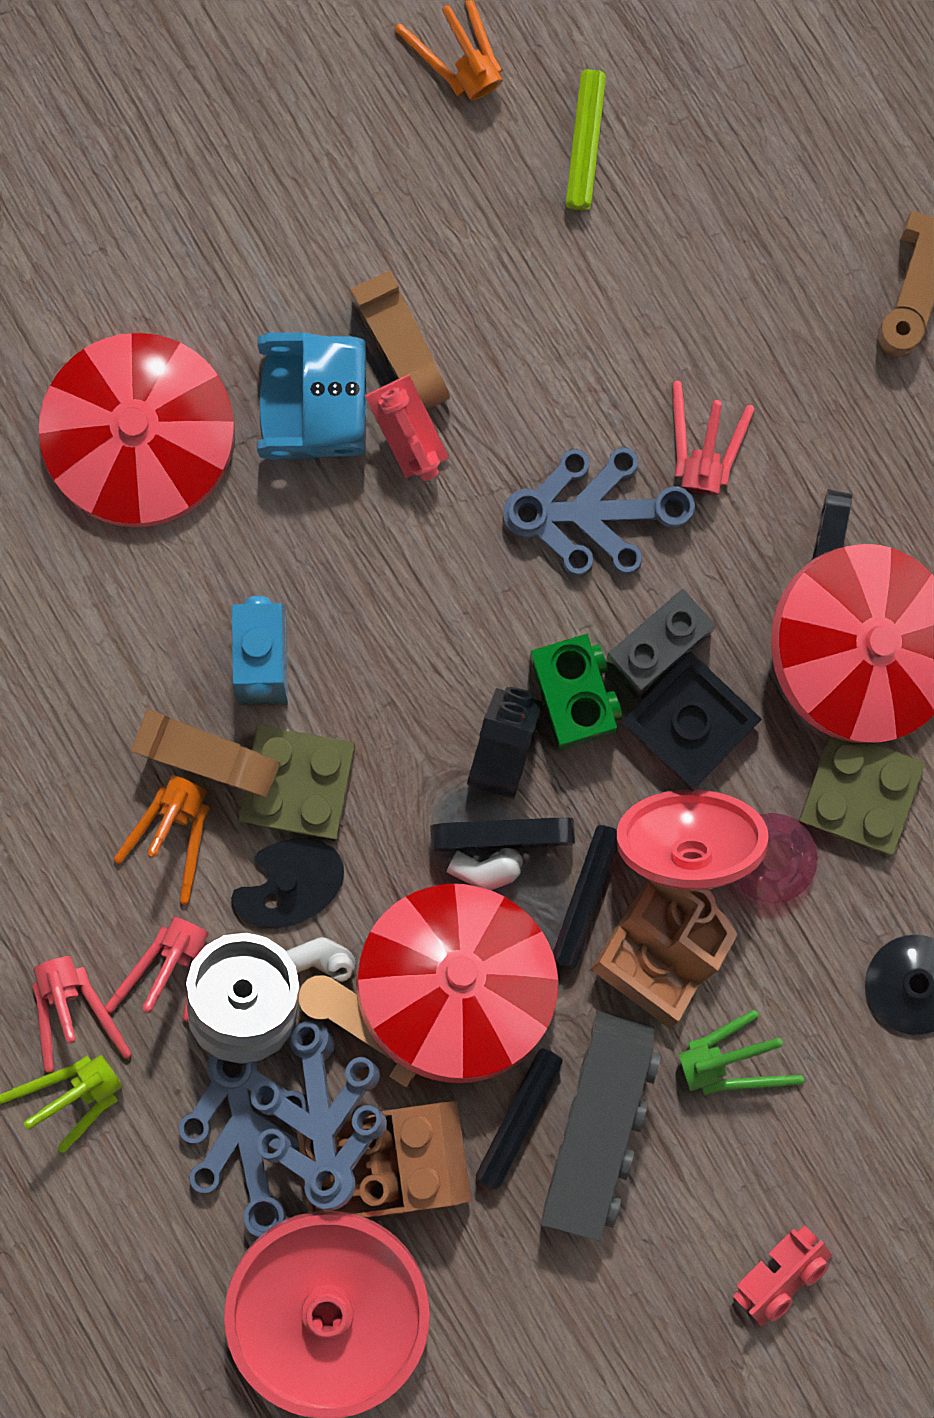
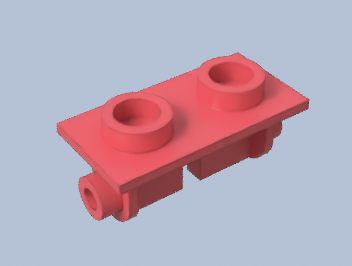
M408 374L366 394L365 398L405 479L413 475H420L422 481L435 478L439 474L437 466L440 462L449 459V456L410 375Z
M805 1225L798 1231L793 1228L768 1253L781 1266L778 1271L773 1273L760 1261L736 1285L739 1290L732 1297L746 1311L753 1304L755 1305L749 1313L761 1327L768 1320L774 1322L781 1318L793 1303L791 1297L804 1284L810 1286L816 1283L829 1267L827 1261L833 1255L822 1240L812 1247L818 1241V1238Z

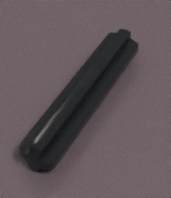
M598 825L595 829L553 950L557 965L574 969L578 964L617 851V829L613 827Z
M541 1048L537 1052L476 1173V1180L481 1184L495 1190L500 1188L563 1063V1059L556 1053L545 1048Z

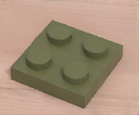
M258 724L253 751L274 759L281 764L267 798L244 791L239 822L337 841L356 746L355 742Z
M828 735L798 823L892 857L926 762L873 743H852Z

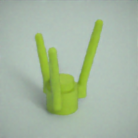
M102 1054L92 1061L86 1055L73 1065L0 1094V1104L18 1099L78 1075L71 1080L74 1086L73 1089L39 1110L23 1123L24 1128L29 1130L80 1097L87 1106L96 1100L93 1107L58 1145V1151L64 1153L104 1110L118 1101L113 1093L124 1086Z

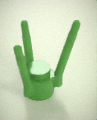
M756 1010L736 1018L703 1038L688 1042L690 1050L678 1053L690 1092L702 1088L704 1095L725 1090L801 1085L805 1079L802 1075H781L718 1080V1078L727 1075L725 1065L782 1047L783 1041L780 1038H775L722 1055L718 1046L709 1049L710 1046L756 1020L759 1016Z

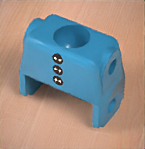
M266 333V335L258 336L257 346L259 353L267 355L260 388V419L263 439L257 441L259 457L269 460H309L321 457H344L364 454L366 452L365 340L351 336H321L309 333Z

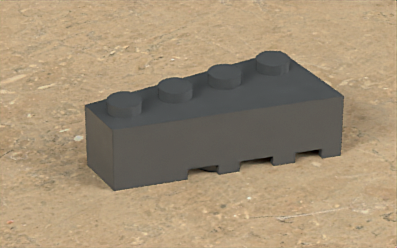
M596 1011L592 1025L591 1044L584 1054L577 1084L578 1091L571 1103L564 1131L565 1138L563 1145L561 1144L542 1212L541 1225L600 1241L604 1226L613 1228L616 1222L621 1198L613 1196L618 1178L624 1180L628 1178L634 1150L627 1149L626 1146L631 1130L641 1131L648 1102L641 1101L640 1096L644 1082L654 1084L661 1054L653 1052L654 1026Z

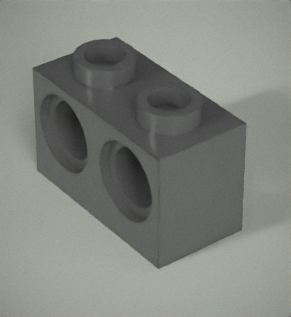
M681 589L608 652L606 663L633 694L639 698L674 668L690 651L692 652L712 634L716 625L684 589Z

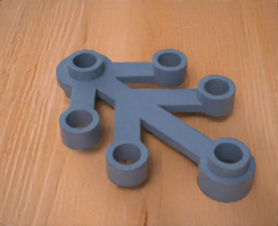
M626 447L618 448L612 452L608 465L572 502H553L570 481L583 479L589 470V458L586 453L579 449H570L562 455L560 465L537 490L521 489L514 492L507 499L504 505L503 518L507 528L513 534L522 538L538 536L563 559L565 570L572 576L581 577L586 575L592 568L593 555L587 547L574 545L554 523L573 522L612 558V565L618 573L631 575L640 568L642 562L640 549L633 544L625 543L602 521L658 520L667 528H681L691 520L695 510V502L689 491L678 486L664 489L657 499L601 501L620 480L632 477L637 470L638 457L633 450ZM619 456H626L632 461V467L627 471H620L615 467L614 460ZM573 457L579 458L584 464L583 469L576 473L570 472L565 466L566 461ZM670 502H677L681 505L683 513L676 518L670 517L665 512V506ZM523 507H532L536 511L537 517L531 522H524L518 516L519 510ZM624 551H629L635 555L636 563L631 567H624L619 563L618 555ZM574 553H581L586 556L588 563L585 567L577 569L571 566L569 557Z
M306 1020L295 1027L291 1035L290 1044L293 1052L303 1062L309 1113L285 1098L283 1090L271 1081H262L253 1088L251 1102L263 1114H274L311 1139L314 1145L316 1162L293 1149L290 1139L277 1129H268L261 1133L257 1140V1151L269 1162H280L305 1179V1194L313 1205L322 1210H335L347 1204L352 1198L355 1189V1178L352 1170L373 1139L379 1138L386 1130L387 1121L384 1114L374 1106L364 1105L358 1108L352 1117L354 1133L337 1154L336 1135L366 1091L373 1089L377 1085L380 1072L378 1067L365 1057H357L350 1061L345 1070L347 1083L330 1106L324 1061L332 1054L335 1039L332 1032L321 1022ZM310 1032H315L314 1041L308 1046H303L302 1042L306 1035ZM363 1067H369L368 1077L363 1081L357 1082V1072ZM268 1091H274L272 1102L268 1105H262L263 1095ZM370 1115H376L375 1125L369 1130H363L364 1120ZM280 1138L279 1149L269 1154V1143L274 1139ZM329 1175H334L335 1182L332 1188L322 1191L321 1185L325 1178Z
M211 1054L207 1063V1072L211 1083L193 1112L183 1117L180 1121L179 1134L188 1143L196 1144L203 1142L210 1133L209 1120L227 1095L232 1117L204 1161L191 1170L189 1176L190 1184L199 1193L214 1191L221 1181L220 1172L239 1144L251 1202L244 1211V1224L250 1233L260 1237L267 1230L285 1220V1211L282 1204L277 1199L271 1197L263 1157L257 1151L258 1137L265 1130L277 1129L290 1139L293 1149L296 1150L299 1146V1141L252 1111L248 1090L252 1091L262 1081L273 1082L257 1072V1061L241 1063V1073L237 1077L231 1078L224 1072V1064L227 1060L218 1059ZM276 1084L283 1090L285 1098L289 1096L298 1097L302 1102V1109L307 1112L308 1102L302 1093L294 1090L287 1091ZM274 1091L266 1092L263 1098L272 1102ZM193 1118L199 1119L204 1126V1131L198 1138L189 1137L185 1130L187 1122ZM280 1138L272 1140L269 1146L278 1150ZM202 1168H208L214 1173V1182L208 1188L201 1187L196 1181L197 1172ZM262 1206L270 1207L275 1214L274 1221L269 1226L260 1225L256 1220V1212Z

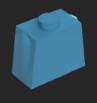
M251 596L243 604L232 605L233 686L239 705L288 704L286 606L282 603H272L265 596Z

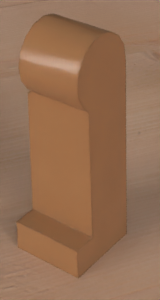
M911 210L905 222L900 239L914 243L894 309L886 315L878 329L877 335L879 345L883 351L896 357L909 355L915 350L924 335L934 304V217Z
M391 270L351 288L352 303L395 379L398 380L409 374L426 410L450 399L446 384L433 362L434 358L399 291V285Z
M149 709L146 710L130 750L147 759L265 798L269 794L281 764L240 744Z

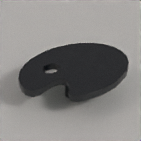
M304 838L283 840L265 847L255 855L257 864L268 872L269 879L267 882L260 886L237 888L233 891L231 899L237 913L249 923L268 928L292 926L314 917L336 897L343 883L344 865L336 850L322 841ZM268 895H279L282 898L281 904L276 908L266 907L264 901Z

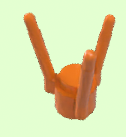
M464 0L480 50L473 48L452 8L449 5H445L442 8L443 14L465 54L455 63V67L458 70L456 75L402 24L396 25V32L450 84L457 97L466 93L471 101H475L494 91L503 82L500 76L503 70L494 57L474 0Z
M171 775L166 788L160 786L153 803L114 856V862L121 864L159 812L163 819L147 851V855L150 858L157 855L173 822L187 826L190 818L193 819L180 893V903L183 905L188 904L194 881L203 824L210 810L209 806L203 804L207 790L187 779Z

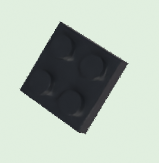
M690 651L622 720L621 724L693 792L758 725L762 718Z

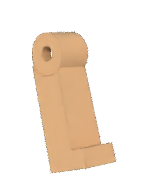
M325 975L314 976L306 980L299 991V1004L309 1017L316 1020L330 1019L393 1060L370 1034L360 1012L357 994ZM397 1063L389 1077L407 1088L416 1073Z

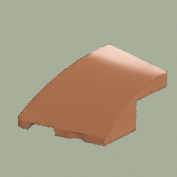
M647 880L614 929L590 970L670 1029L680 1021L699 984L719 970L738 934L727 916L718 909L715 897L710 889L681 890L662 886Z

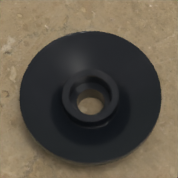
M924 935L898 937L881 947L868 966L865 979L868 1002L875 1015L888 1027L898 1032L911 1035L934 1032V938ZM915 974L923 976L927 982V987L921 994L913 992L909 985L911 977Z

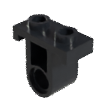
M507 687L505 690L496 688L484 717L479 735L480 738L467 781L468 786L515 799L543 705L542 701L534 699L532 693L516 687Z

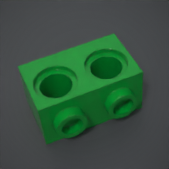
M587 633L530 651V661L558 751L615 734L617 730L615 721L623 719L615 691L606 693L601 674L608 672V668L600 644L591 646ZM567 656L578 658L584 666V673L579 678L572 680L562 677L556 668V664L560 659ZM579 703H589L597 709L599 720L589 727L580 726L572 719V708Z

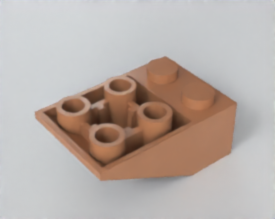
M449 1101L380 1111L386 1117V1130L379 1138L373 1139L352 1170L355 1178V1189L350 1201L335 1210H322L313 1205L306 1196L308 1213L340 1211L362 1217L439 1208L470 1202L471 1194L458 1102ZM353 1115L349 1116L335 1137L337 1154L355 1131L352 1126ZM370 1115L364 1120L363 1130H369L375 1125L376 1115ZM297 1130L300 1153L316 1162L313 1141ZM329 1175L325 1178L321 1185L322 1191L332 1188L335 1182L334 1175Z

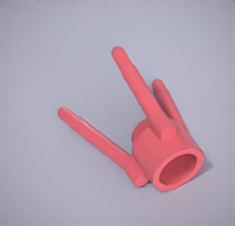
M674 381L673 409L677 454L674 477L682 478L681 487L689 492L703 495H719L720 486L728 485L730 469L755 409L752 405L745 407L724 458L720 463L721 455L715 453L714 448L722 403L720 400L713 401L703 450H692L691 458H688L682 383Z
M173 916L168 928L161 926L153 944L106 1004V1011L112 1013L163 949L161 956L166 958L142 1007L145 1013H150L175 965L179 964L188 968L191 960H194L205 947L204 943L209 932L186 920ZM186 995V1000H185L186 1003H185V1008H184V1013H183V1020H184L185 1022H189V1021H188V1014H187V995Z
M71 956L56 958L34 967L33 970L37 983L32 984L37 1000L44 1070L47 1073H51L54 1070L49 1005H56L66 1042L69 1044L74 1043L76 1037L67 1002L79 997L76 988H80L122 1057L125 1059L131 1057L132 1053L121 1033L92 988L85 967L75 969Z

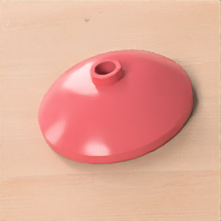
M690 789L673 790L647 797L625 812L617 827V848L622 859L631 869L656 884L681 890H707L729 885L755 870L767 853L768 829L759 813L737 798L708 790L695 789L693 792Z

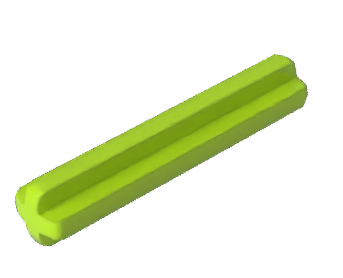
M587 69L583 70L580 74L565 203L566 207L571 210L587 211L591 208L606 83L605 73L598 70Z

